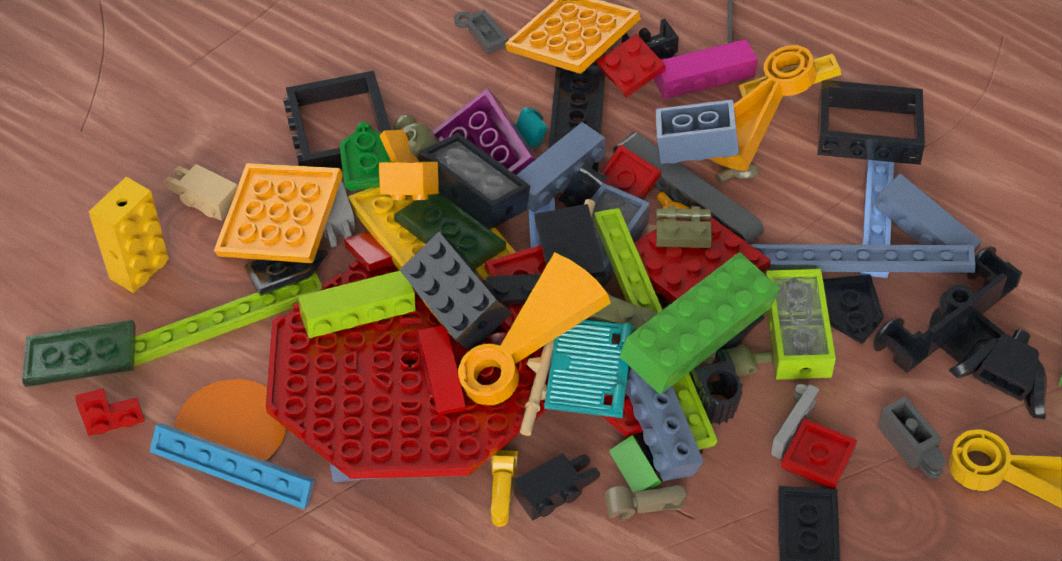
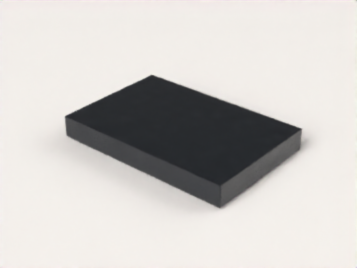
M588 204L534 214L546 266L555 252L573 261L594 278L606 275Z
M778 486L779 561H840L837 489Z

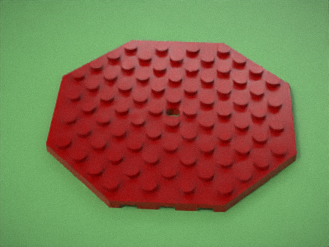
M356 260L349 265L350 269L342 275L336 274L322 284L321 290L399 270L393 263L390 266L369 272ZM415 290V311L313 338L308 337L300 316L299 302L293 305L291 312L284 317L279 315L272 320L266 412L350 479L469 476L520 434L526 411L525 404L529 400L536 373L527 365L519 376L518 386L507 400L496 405H482L474 402L469 398L461 385L466 410L437 416L418 346L417 330L442 325ZM499 325L491 334L508 331ZM448 334L458 370L462 358L470 350L456 341L452 335ZM533 354L528 355V359L537 358ZM407 360L417 361V363L412 364L411 368L404 362ZM549 372L545 383L546 385H548ZM479 376L477 378V382L481 385L493 384L483 380ZM540 400V411L537 412L535 420L548 410L544 409L545 400Z

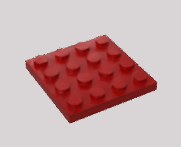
M712 217L710 220H700L711 222V248L657 247V229L634 242L653 289L672 303L739 252L762 272L770 268L771 259ZM676 219V221H691L685 219Z

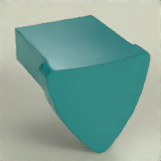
M525 107L520 112L516 126L532 148L540 147L548 127L542 121L544 117L537 109Z

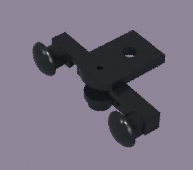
M990 246L980 250L975 255V273H967V277L972 280L980 275L985 279L984 287L973 293L970 288L964 285L951 286L942 294L939 307L933 312L928 330L925 333L918 331L913 335L903 327L904 320L902 318L889 320L879 329L874 338L873 347L875 351L878 352L887 347L894 353L893 362L906 373L939 348L943 349L960 363L969 351L982 340L991 337L999 339L1002 334H1006L982 314L1018 287L1022 272L1011 263L1004 262L996 255L995 247Z

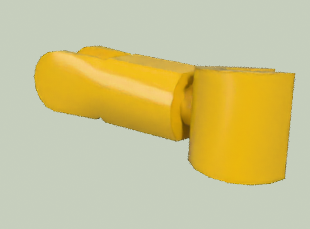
M499 450L491 457V475H493L491 520L498 527L506 525L509 520L512 476H516L518 469V451Z

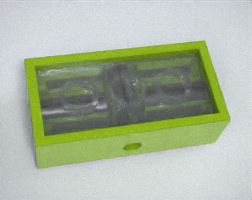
M821 269L766 271V276L781 288L772 307L766 311L776 380L832 378L836 357Z

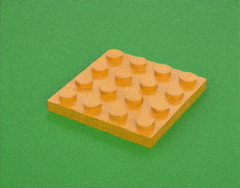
M554 0L505 43L508 52L581 74L630 30L641 17L637 10L601 0Z
M246 163L214 252L219 257L313 263L343 176L340 168Z

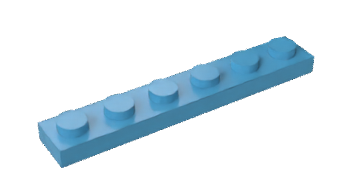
M159 423L155 425L150 447L151 453L299 508L305 509L309 506L315 479L166 424Z

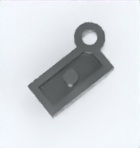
M485 9L475 14L462 11L454 16L455 25L459 28H468L471 35L487 55L506 47L505 43L508 41V38ZM462 18L468 19L467 21H464V22H463V21H460V19H462Z

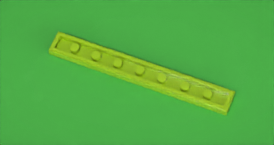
M314 272L309 279L266 295L259 296L258 292L109 347L118 371L121 372L292 309L293 305L299 302L298 296L320 291L322 284L316 272Z

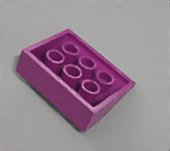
M487 88L433 130L439 142L456 133L461 134L515 175L519 174L537 159L502 103Z

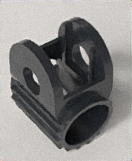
M719 348L716 351V362L714 364L701 368L698 365L689 372L711 424L718 423L720 425L721 422L727 423L728 419H733L743 393L741 391L743 384L740 383V377L736 374L734 363L726 348ZM718 374L720 380L707 383L711 376ZM712 395H721L728 400H718Z

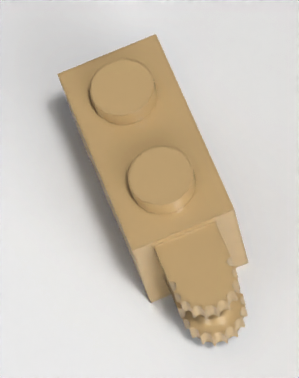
M195 164L191 170L178 166L174 173L180 181L172 177H167L164 180V184L169 190L180 195V200L188 207L192 206L202 211L206 216L214 217L220 221L227 217L238 187L236 183L198 164Z

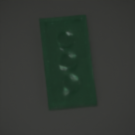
M441 194L428 195V200H415L394 214L395 222L425 244L438 232L442 233L458 247L475 269L506 249V241Z
M133 320L26 336L22 383L25 387L134 370L136 324Z

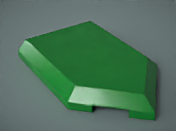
M362 120L356 126V130L339 144L345 188L350 191L380 187L379 163L391 162L380 138V133Z

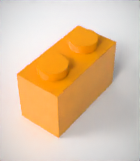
M438 162L379 163L380 194L391 195V200L407 199L406 195H412V200H428V195L439 194Z

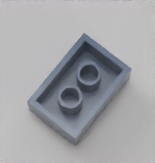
M733 100L656 109L657 142L661 164L739 155Z

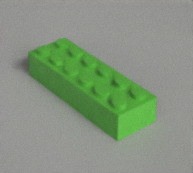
M739 252L629 335L619 357L661 395L769 310L781 288Z

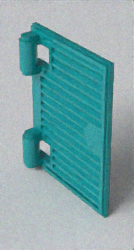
M584 320L555 338L544 409L622 418L629 365L619 356L626 338L633 333L634 325L630 323L618 324ZM613 334L621 335L620 344H612ZM605 394L613 395L612 406L603 405Z

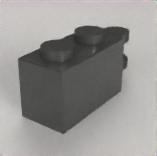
M906 396L882 408L878 423L879 430L912 469L919 467L926 474V477L928 476L932 480L939 479L943 473L942 470L946 464V458L938 449L941 437Z

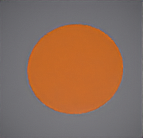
M245 379L222 380L198 390L183 404L174 428L264 461L269 459L279 448L287 430L266 412L267 387L255 381Z

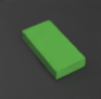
M633 435L609 450L633 493L651 490L662 484V481Z

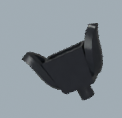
M1018 329L1014 331L1012 337L1008 334H1002L999 339L992 337L984 339L975 345L960 363L949 369V372L956 378H963L974 372L973 377L1019 401L1024 399L1026 408L1033 418L1046 419V371L1043 364L1038 360V350L1027 345L1030 335L1026 331Z

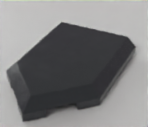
M317 250L313 263L257 260L244 265L259 296H263L309 279L328 253L324 250Z
M871 274L823 279L830 326L863 345L884 318Z

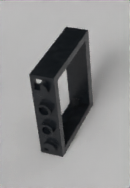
M374 71L286 87L287 98H283L285 112L291 113V116H287L290 131H295L296 133L292 135L294 149H300V153H296L299 166L340 168V170H343L340 148L310 153L298 106L367 93L378 132L381 134L385 130H391Z
M823 80L821 82L817 155L921 165L925 147L923 89ZM829 107L914 114L915 139L828 131Z

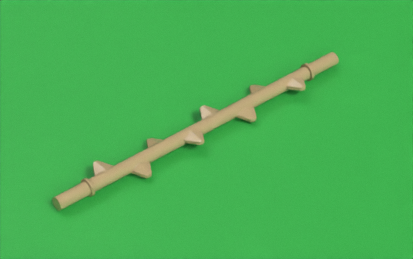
M587 199L584 205L588 204L592 218L595 202ZM554 340L544 345L541 357L528 359L527 365L536 373L529 400L525 404L526 411L520 433L526 436L532 433L537 412L540 411V400H545L547 385L545 383L551 365Z

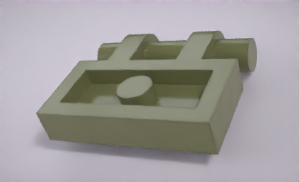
M676 206L657 208V219H667V221H657V247L711 248V222L700 221L710 220L711 209H700V206H692L691 209H676ZM676 219H685L691 221H676Z

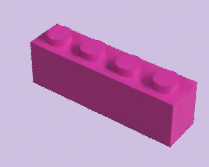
M747 39L663 59L661 61L665 64L666 71L653 80L663 99L755 77L758 59Z

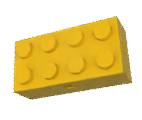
M125 177L89 211V215L109 279L134 294L141 286L148 282L149 278L158 269L164 267L167 260H169L151 190Z

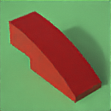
M442 325L417 330L418 346L437 416L466 410L447 329Z

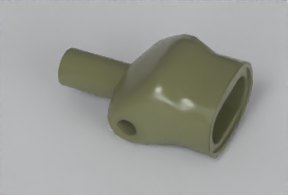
M744 344L727 348L738 377L755 373L758 363L772 361L770 351L753 353Z

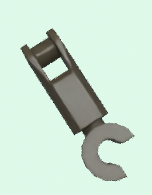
M680 485L662 489L636 491L633 497L630 490L623 486L609 488L604 493L609 518L619 515L621 521L632 517L635 511L637 514L681 509L685 504L687 496L686 489Z

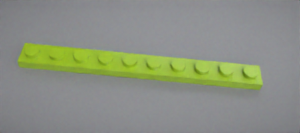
M615 208L594 212L593 222L626 302L660 313L662 311L661 305L620 209ZM688 373L672 385L698 449L713 447L718 440L691 376Z

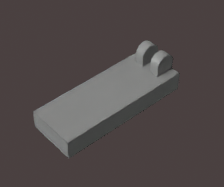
M803 384L796 386L794 400L797 404L775 436L771 455L780 460L783 458L803 419H808L815 408L817 401L814 399L819 393V388L810 384L808 387Z

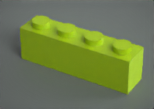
M400 271L298 296L300 316L309 338L415 311L414 290Z

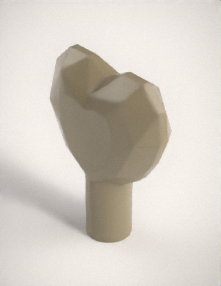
M753 163L750 164L747 172L728 168L716 174V179L720 184L733 177L751 179L758 175L759 168Z

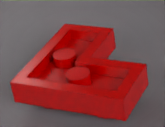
M104 388L75 395L76 404L88 436L103 434L109 430L131 427L144 422L138 397L109 404Z

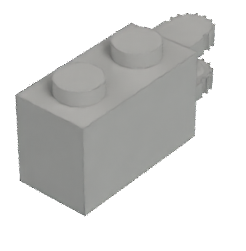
M342 179L323 232L325 239L328 238L331 248L337 246L336 236L343 235L344 239L352 237L351 232L356 231L354 215Z

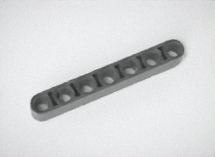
M632 132L613 147L614 153L621 144L659 169L662 175L654 184V187L660 192H665L674 202H679L689 208L700 206V209H711L712 218L748 244H751L763 234V224L757 217L681 163L661 164L658 147L640 134Z

